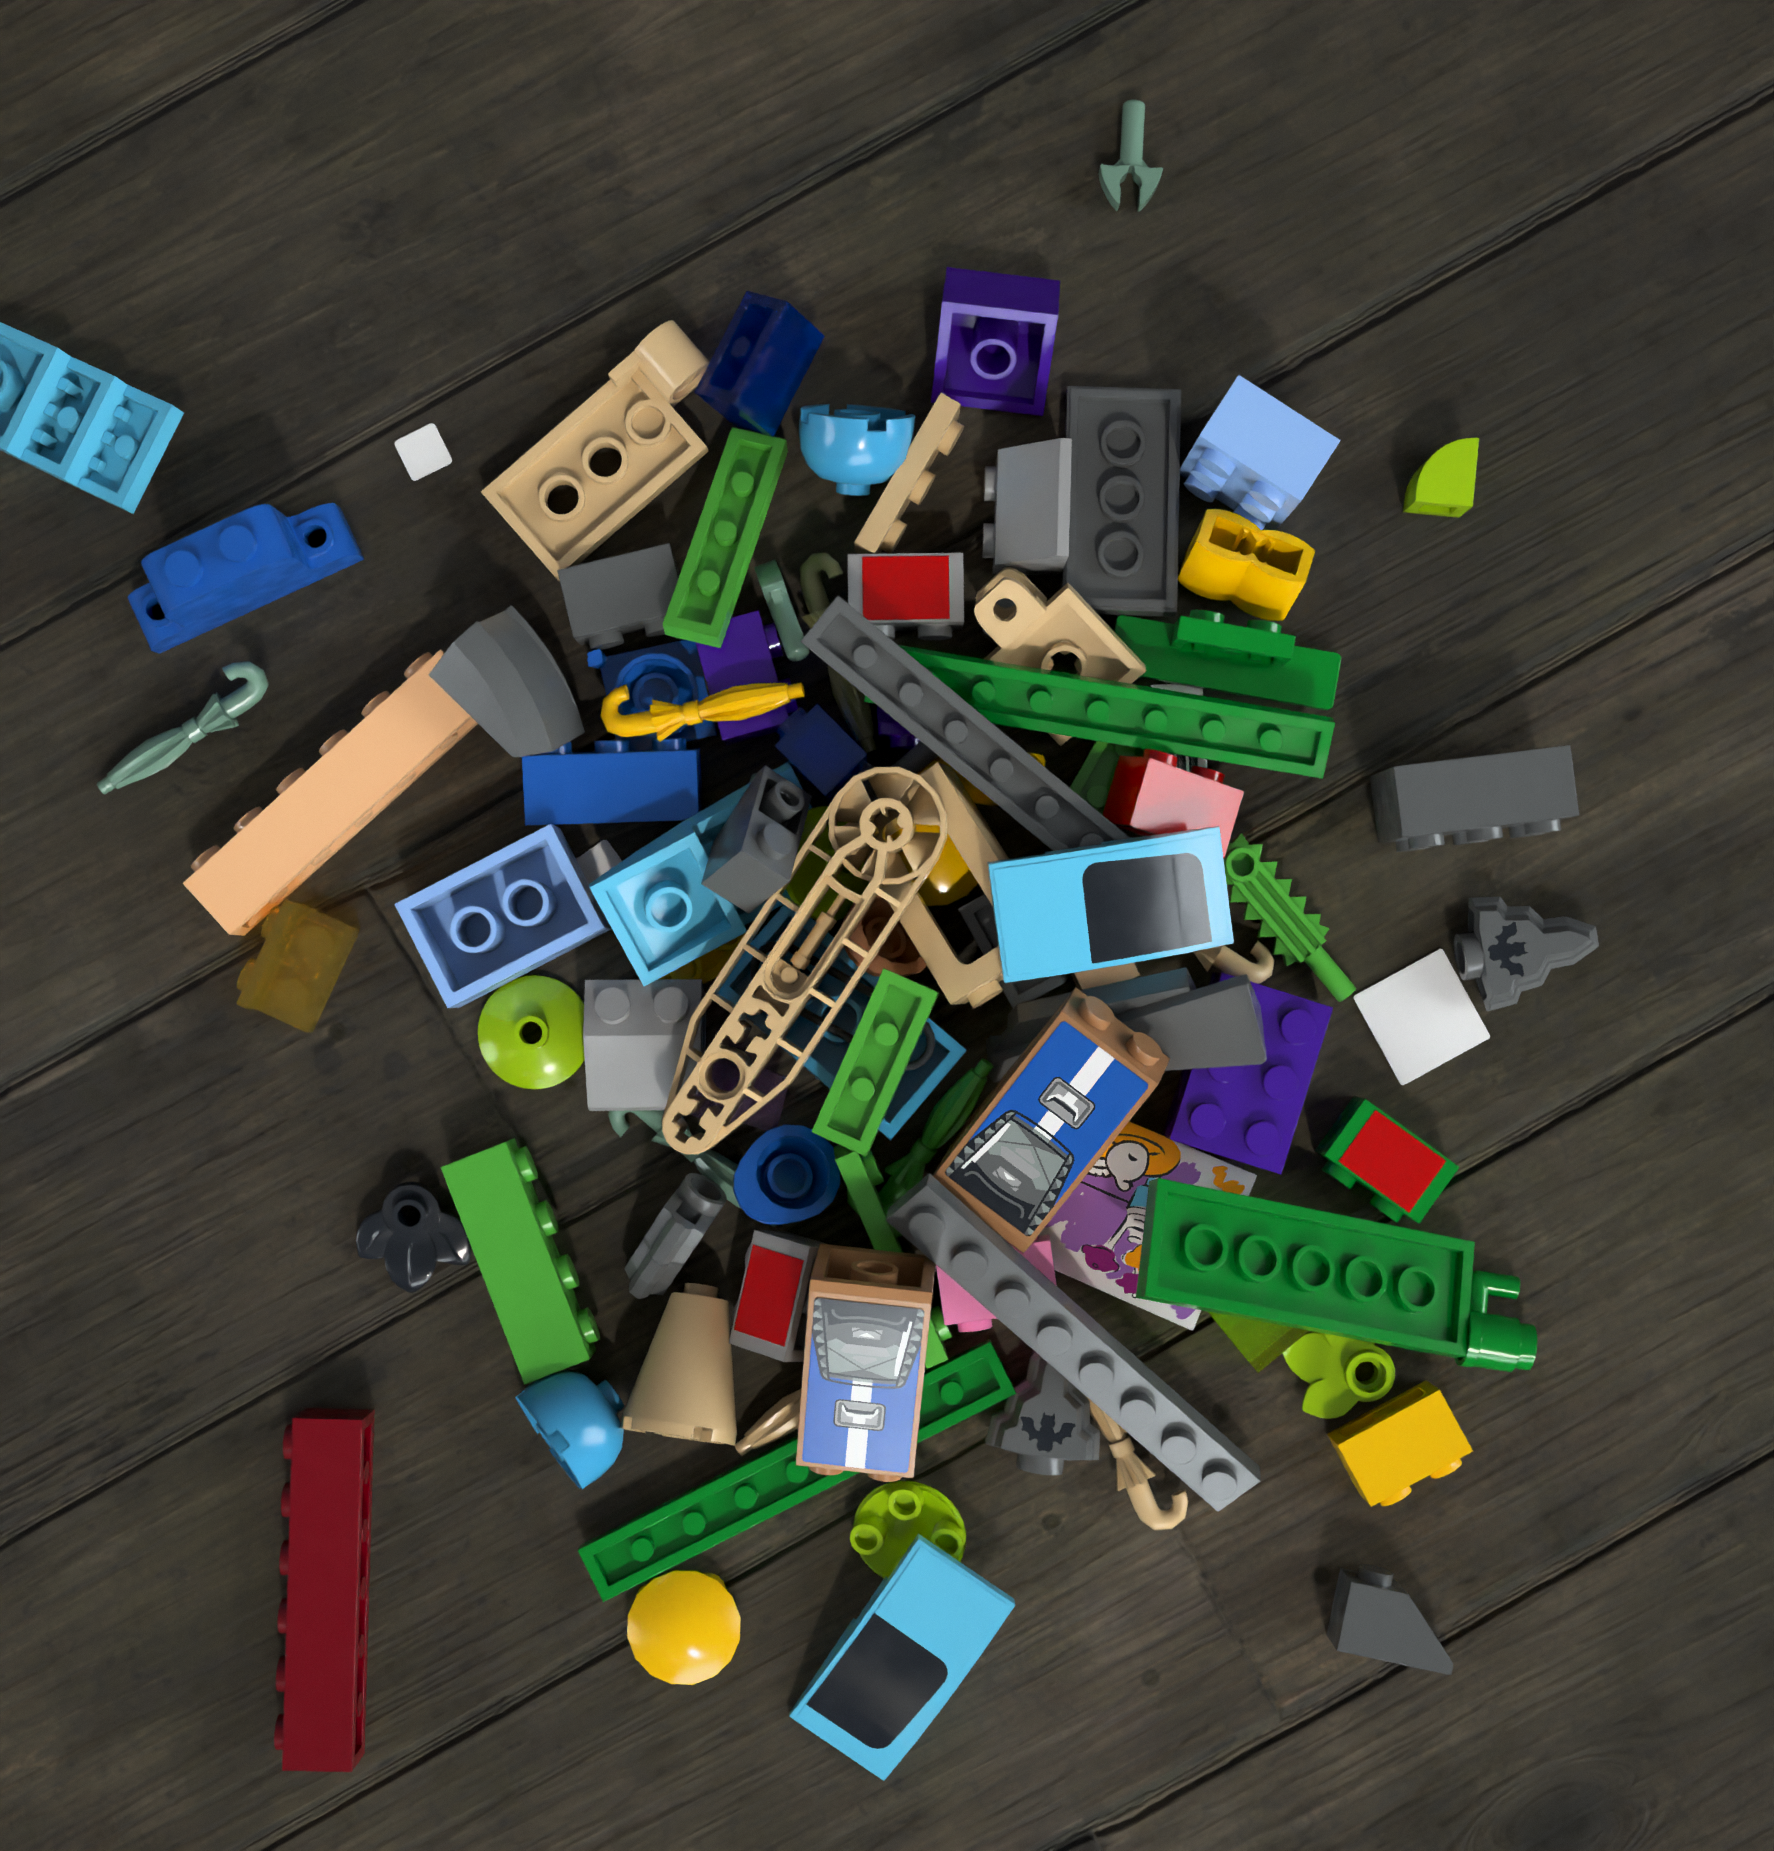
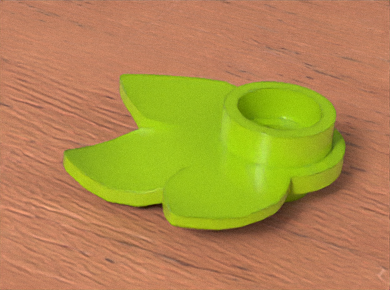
M1312 1331L1295 1336L1286 1342L1281 1349L1289 1368L1302 1380L1310 1383L1304 1394L1301 1408L1304 1412L1316 1417L1331 1419L1344 1416L1358 1401L1371 1402L1384 1397L1392 1388L1395 1380V1367L1391 1357L1372 1342ZM1362 1362H1371L1374 1366V1374L1367 1381H1358L1355 1376V1370Z

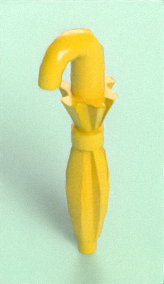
M802 682L791 685L787 683H755L733 686L710 695L700 702L699 700L685 702L683 706L652 699L653 705H650V710L621 715L618 707L622 702L630 698L627 685H623L613 689L603 699L600 717L607 732L621 737L642 736L657 732V739L661 742L685 724L688 726L703 723V720L713 722L741 721L791 702V699L805 697Z

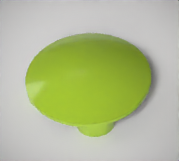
M895 1481L877 1487L862 1500L855 1513L850 1542L854 1550L860 1554L864 1562L882 1578H885V1576L889 1578L917 1534H920L960 1562L966 1546V1530L959 1511L941 1492L918 1482Z

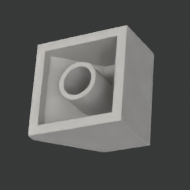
M1058 438L998 449L995 466H985L984 501H994V523H983L982 558H993L992 574L999 573L1004 567H1012L1024 575H1061L1069 557L1072 438Z
M658 979L646 986H643L641 980H585L583 1043L589 1111L665 1110L690 1018L705 996L702 979ZM706 1012L700 1020L693 1048L703 1054L706 1051ZM691 1057L688 1062L682 1087L687 1081L692 1071L694 1070V1068L696 1067V1065L698 1064ZM697 1089L696 1095L705 1097V1096ZM705 1102L703 1103V1105L701 1106V1108H700L699 1110H704V1104H705Z

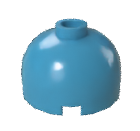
M829 404L804 406L800 408L799 417L800 449L807 465L820 478L836 482L837 493L857 496L869 495L871 484L889 481L895 471L905 461L908 449L914 439L915 415H905L906 411L899 409L847 404V409L834 410V415H829Z
M564 1370L534 1381L515 1397L536 1433L541 1434L551 1448L549 1449L551 1454L578 1488L584 1489L590 1483L596 1481L615 1463L622 1449L624 1430L620 1428L621 1422L617 1413L623 1410L625 1406L616 1391L606 1380L596 1386L584 1374Z

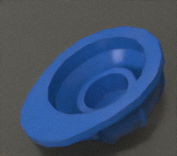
M782 1125L767 1130L751 1145L740 1160L734 1173L733 1192L738 1205L750 1218L763 1224H788L819 1215L833 1202L840 1186L841 1172L835 1161L833 1146L824 1137L812 1133V1129L802 1125Z

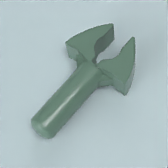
M1136 99L1128 100L1122 106L1120 160L1114 166L1101 164L1098 173L1103 192L1116 211H1118L1120 205V184L1125 181L1128 173L1132 174L1133 181L1139 186L1140 192L1137 202V212H1139L1146 206L1156 191L1163 171L1162 167L1149 168L1142 160L1145 104Z
M774 559L755 566L754 569L787 658L794 662L801 661L808 656L809 648L800 642L804 635L777 562Z

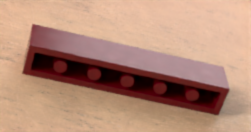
M305 1408L292 1418V1424H287L284 1431L283 1456L284 1459H291V1480L284 1484L282 1490L281 1513L283 1517H289V1540H284L282 1543L279 1569L281 1575L288 1576L287 1598L281 1599L277 1624L279 1633L286 1634L285 1656H280L276 1670V1689L278 1692H284V1714L278 1715L274 1731L275 1749L282 1750V1771L353 1772L365 1754L375 1413L373 1409Z

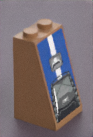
M1075 988L963 1125L933 1177L998 1235L1024 1253L1158 1086L1170 1058L1162 1053L1160 1046L1151 1037L1141 1032H1134L1114 1017L1110 1007L1102 1000L1094 996H1086L1079 989Z
M828 1244L819 1245L809 1286L796 1465L808 1466L811 1471L821 1475H838L843 1471L867 1473L870 1478L883 1482L898 1481L902 1477H914L936 1265L926 1255Z

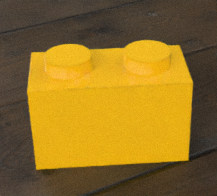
M1428 1380L1327 1434L1358 1493L1371 1507L1377 1503H1380L1381 1506H1388L1404 1499L1412 1491L1410 1485L1429 1475L1435 1479L1452 1473L1461 1466L1462 1461L1460 1458L1473 1452L1440 1389Z

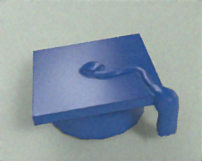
M681 640L608 657L600 649L593 650L587 654L588 666L601 669L606 696L613 689L627 685L630 698L622 702L618 707L621 715L650 710V705H653L652 699L683 706L685 702L699 700L700 702L708 697L703 668L695 642ZM703 720V723L689 726L685 724L667 738H686V742L716 736L717 732L713 721ZM657 732L632 737H621L615 734L616 740H629V750H652V739H657Z

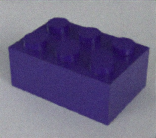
M1222 972L1212 973L1209 985L1235 976ZM1250 981L1261 1006L1267 1054L1266 1061L1258 1065L1182 1070L1162 1135L1170 1140L1281 1175L1333 1007Z

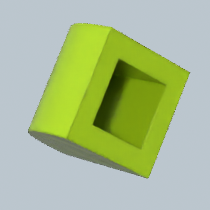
M1464 438L1453 441L1437 450L1420 466L1407 486L1403 512L1459 518L1471 509L1474 500L1479 438Z

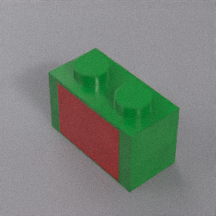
M1356 1096L1351 1099L1315 1149L1316 1153L1327 1160V1163L1322 1168L1324 1172L1348 1189H1351L1355 1182L1365 1187L1374 1194L1369 1204L1395 1223H1398L1402 1216L1420 1223L1459 1169L1458 1165L1371 1102Z

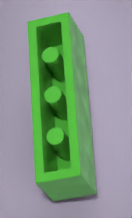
M515 1138L442 1166L441 1170L524 1385L589 1360L596 1352L594 1342L600 1340L598 1326L591 1310L588 1307L581 1310L573 1288L579 1286L578 1275L568 1254L560 1256L552 1236V1234L559 1232L558 1224L549 1202L545 1200L539 1203L531 1182L538 1179L537 1169L527 1147L519 1149Z

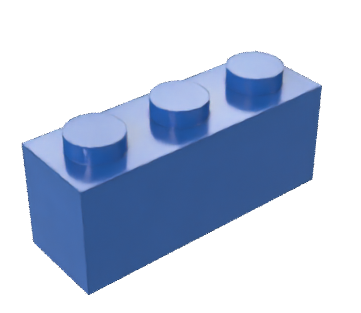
M665 738L661 742L658 739H652V750H629V740L594 741L595 752H572V743L568 742L552 752L522 757L525 826L687 820L703 810L700 748H687L686 738Z

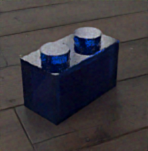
M746 291L695 393L733 425L773 437L825 336L788 301Z
M818 704L808 713L802 707L798 708L776 731L781 739L775 745L780 757L786 763L788 762L792 769L827 804L834 799L836 794L853 776L858 775L863 765L868 763L867 753Z

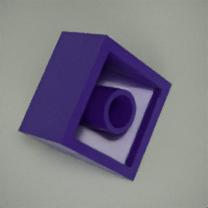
M947 267L931 403H935L940 393H943L960 403L963 407L1043 416L1058 320L1060 280Z

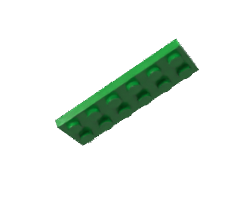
M1157 1178L1149 1181L1136 1298L1452 1358L1466 1357L1475 1242Z

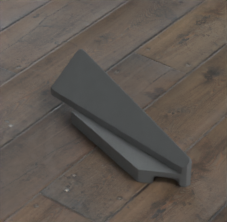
M1185 967L1080 990L1086 996H1094L1106 1003L1112 1010L1114 1017L1134 1032H1141L1151 1037L1160 1046L1162 1053L1170 1058L1165 1071L1258 1065L1264 1063L1267 1059L1261 1006L1247 974L1196 989L1189 971ZM1071 992L1018 1003L1014 1010H1011L1008 1014L1007 1029L1001 1035H990L986 1039L987 1061L993 1065L988 1075L993 1082H999Z

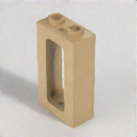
M937 762L919 775L938 793L947 814V833L993 906L987 862L1009 858L954 769ZM915 781L911 783L900 800L903 805L907 807L920 784ZM889 811V818H886L881 813L875 819L874 825L880 829L879 836L877 837L878 841L887 842L886 838L888 835H892L901 829L896 823L900 813ZM848 822L844 826L860 827V823ZM874 849L871 850V852L869 853V855H868V856L866 857V859L864 860V863H865V864H866L867 860L869 859V857L871 856V854H872V852L874 851ZM910 881L903 885H884L882 890L902 902L913 882ZM917 892L899 921L949 1003L954 1005L970 1002L972 1007L976 1008L1002 992L1003 989L999 984L1003 980L999 947L997 946L971 964L963 963L955 953L921 895ZM888 902L893 911L895 912L897 907Z

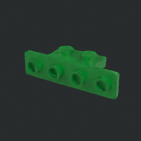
M1191 610L1190 617L1180 616L1174 624L1120 615L1116 619L1114 632L1146 665V672L1140 678L1320 710H1329L1334 705L1341 664L1340 654L1294 646L1296 636L1282 634V626L1280 624L1263 620H1248L1246 627L1224 623L1225 616L1223 614L1207 610Z

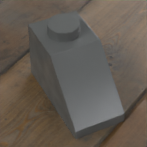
M1359 1564L1358 1571L1340 1568L1326 1634L1337 1651L1452 1675L1453 1662L1409 1594L1397 1580L1393 1579V1572L1369 1564Z

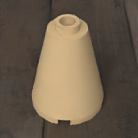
M685 1283L683 1293H671L622 1414L621 1429L646 1433V1431L655 1432L654 1434L666 1437L735 1446L737 1427L731 1344H729L731 1335L729 1303L726 1300L717 1298L719 1288Z

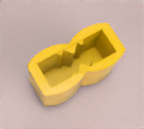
M1207 509L1187 548L1178 575V581L1188 590L1205 598L1231 600L1238 608L1252 616L1270 621H1283L1306 583L1315 550L1306 542L1291 534L1276 530H1260L1250 520L1236 513L1220 509Z

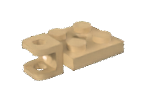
M1004 567L976 594L974 607L976 619L988 635L998 644L984 658L986 660L1051 670L1054 666L1052 658L1054 654L1060 652L1066 655L1072 652L1078 657L1074 662L1078 671L1076 675L1132 684L1146 672V665L1069 583L1047 601L1045 595L1022 572L1012 567ZM1007 598L1012 600L1015 604L1011 607L1004 608L999 606L996 602L1000 599ZM1048 733L1060 746L1071 738V736Z

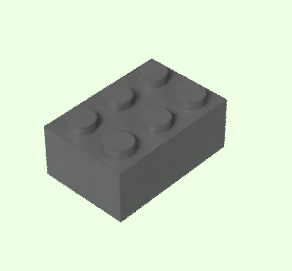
M1570 745L1394 766L1370 776L1378 844L1395 842L1397 852L1428 849L1434 846L1445 845L1444 836L1452 835L1453 845L1479 843L1503 838L1502 829L1509 828L1510 839L1543 835L1549 832L1561 831L1560 820L1579 816Z

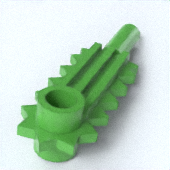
M1240 833L1229 843L1225 858H1223L1226 884L1231 885L1229 902L1246 903L1243 920L1260 919L1257 937H1275L1272 954H1282L1285 966L1293 962L1301 963L1304 961L1338 1002L1345 1000L1356 990V987L1321 946L1327 941L1324 936L1329 931V928L1319 924L1321 914H1304L1307 896L1290 897L1289 892L1292 879L1275 880L1277 862H1260L1263 844L1249 845L1243 834Z

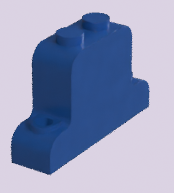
M327 503L291 517H286L270 504H261L236 513L144 557L141 560V565L150 583L131 592L127 599L151 651L160 654L364 560V557L342 509L337 504ZM324 529L327 534L325 543L318 548L310 547L309 535ZM160 604L165 618L155 620L152 609Z

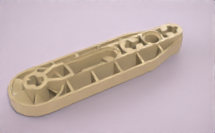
M874 767L853 776L836 794L796 855L790 881L768 898L690 1018L662 1118V1132L666 1142L674 1150L683 1154H699L711 1149L788 1087L803 1068L939 860L946 843V811L938 793L920 775L900 767ZM869 780L878 797L877 800L871 801L862 783ZM913 781L918 782L920 786L906 807L900 800ZM889 811L900 813L896 823L903 829L901 835L896 840L888 835L887 842L878 841L877 837L879 836L880 829L874 825L875 819L881 813L886 818H889ZM837 822L860 823V827L837 826ZM828 824L829 840L835 852L833 857L815 846ZM916 824L940 826V833L916 832ZM874 849L871 856L869 857V859L867 860L866 864L860 872L858 869L860 868L866 857L869 855L871 850ZM810 851H812L829 863L802 905L799 906L782 894ZM899 852H904L914 872H908ZM844 866L854 876L870 882L862 895L850 890L837 879ZM915 880L902 902L882 890L884 885H903ZM831 887L838 893V896L827 913L821 912L816 920L817 923L800 949L791 958L790 962L793 965L783 960L785 955ZM879 895L896 906L897 909L868 952L852 941L850 937ZM846 898L856 903L811 974L807 976L801 972L800 969L805 971L820 943L837 922L834 917ZM779 901L796 912L770 954L766 955L750 943ZM846 945L865 958L837 1001H835L818 989V986ZM747 951L763 962L737 1004H734L718 994L744 952ZM813 995L832 1007V1009L805 1050L788 1040L786 1035ZM712 1001L730 1012V1015L703 1054L693 1048L700 1020ZM765 1011L768 1014L765 1025L771 1029V1033L769 1036H756L745 1050L757 1055L753 1062L744 1051L729 1047L728 1042L731 1039L735 1044L743 1043L752 1028L745 1021L747 1015H759ZM781 1046L799 1057L786 1079L767 1095H764L753 1085L778 1047ZM691 1057L698 1064L696 1065V1067L694 1068V1070L692 1071V1073L690 1074L687 1081L682 1087L688 1062ZM721 1058L732 1060L740 1071L739 1083L733 1091L719 1089L712 1079L713 1066ZM697 1089H698L705 1097L696 1095ZM746 1096L757 1101V1103L729 1125V1122ZM706 1099L724 1105L722 1111L717 1105L709 1107L705 1111L699 1122V1125L706 1130L705 1134L698 1133L689 1138L684 1133L688 1124L681 1118L682 1115L687 1116L697 1112Z

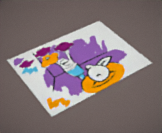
M1129 1121L1038 1236L1048 1234L1050 1236L1054 1270L1193 1331L1201 1310L1136 1298L1149 1181L1161 1178L1249 1196L1257 1175L1187 1145L1170 1140L1161 1134Z

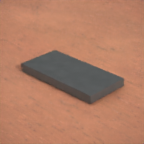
M1067 386L1065 438H1072L1069 557L1062 570L1061 588L1069 583L1097 614L1175 617L1177 613L1181 389Z

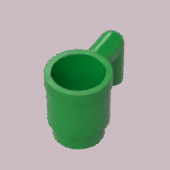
M1479 1270L1473 1271L1467 1356L1455 1358L1458 1366L1479 1367L1512 1372L1514 1369L1530 1370L1532 1368L1538 1343L1536 1327L1533 1324L1520 1323L1516 1317L1487 1313L1488 1295L1517 1299L1520 1292V1278L1518 1276Z

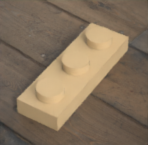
M940 393L912 441L905 461L893 474L854 543L857 554H880L882 550L892 554L906 530L907 524L900 521L910 501L920 505L936 475L929 472V468L939 452L946 456L950 454L963 431L964 425L957 422L960 414V403Z

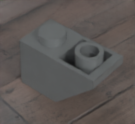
M765 765L758 771L713 841L701 884L748 914L790 881L812 796Z

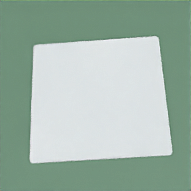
M1438 949L1353 997L1401 1085L1411 1082L1490 1038V1034L1443 949Z

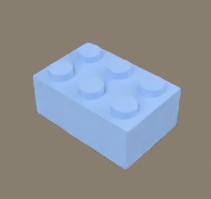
M1238 375L1180 468V476L1186 479L1184 486L1200 499L1213 502L1216 498L1233 509V513L1250 520L1260 530H1276L1302 501L1341 440Z
M552 824L394 904L447 1008H460L612 929L589 888V883L561 829Z

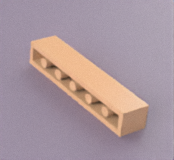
M440 649L434 656L427 652L417 658L404 672L407 680L392 694L384 691L374 697L363 708L361 714L365 718L349 733L343 729L331 736L319 749L322 757L307 771L299 768L288 775L276 788L280 795L264 810L259 806L246 813L235 824L233 829L237 834L222 848L218 845L212 846L192 863L191 868L194 873L183 884L229 935L245 936L478 724L429 676V673L444 655V651Z

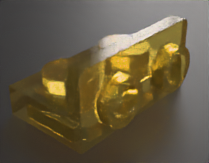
M286 899L281 907H273L261 930V937L266 940L257 960L251 958L246 963L238 978L237 989L242 992L237 1005L246 1009H256L306 1033H312L360 929L300 901Z

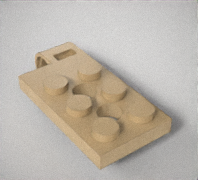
M673 320L661 324L650 332L629 356L608 373L610 380L481 491L485 498L558 581L560 580L557 570L580 564L709 452L704 442L673 407L705 379L712 368V364ZM602 448L615 449L622 456L619 470L608 477L596 475L591 471L590 467L592 456ZM560 485L574 487L579 495L576 507L567 514H556L548 508L547 501L550 492Z

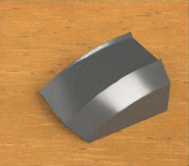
M512 605L505 611L481 622L476 621L450 645L429 673V676L512 757L552 752L585 733L577 705L563 674L536 632Z

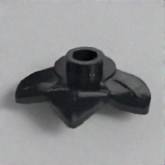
M404 1182L392 1188L383 1202L382 1209L364 1218L356 1237L358 1256L365 1259L384 1257L386 1270L391 1280L398 1287L409 1293L418 1291L428 1282L435 1270L437 1261L453 1265H467L472 1253V1248L461 1219L448 1211L442 1210L436 1193L427 1185L419 1182ZM412 1205L420 1211L421 1216L417 1219L407 1218L402 1214L401 1207Z

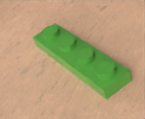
M734 427L731 428L663 621L665 635L721 648L788 453L786 439Z
M841 1145L833 1147L835 1161L874 1249L904 1253L898 1239L903 1235L886 1221L888 1209L894 1202L884 1206L875 1187L883 1183L884 1179L872 1151L870 1150L867 1156H863ZM939 1305L932 1307L930 1313L925 1362L927 1369L948 1360L943 1341L951 1338L952 1334L948 1325H944L943 1313Z

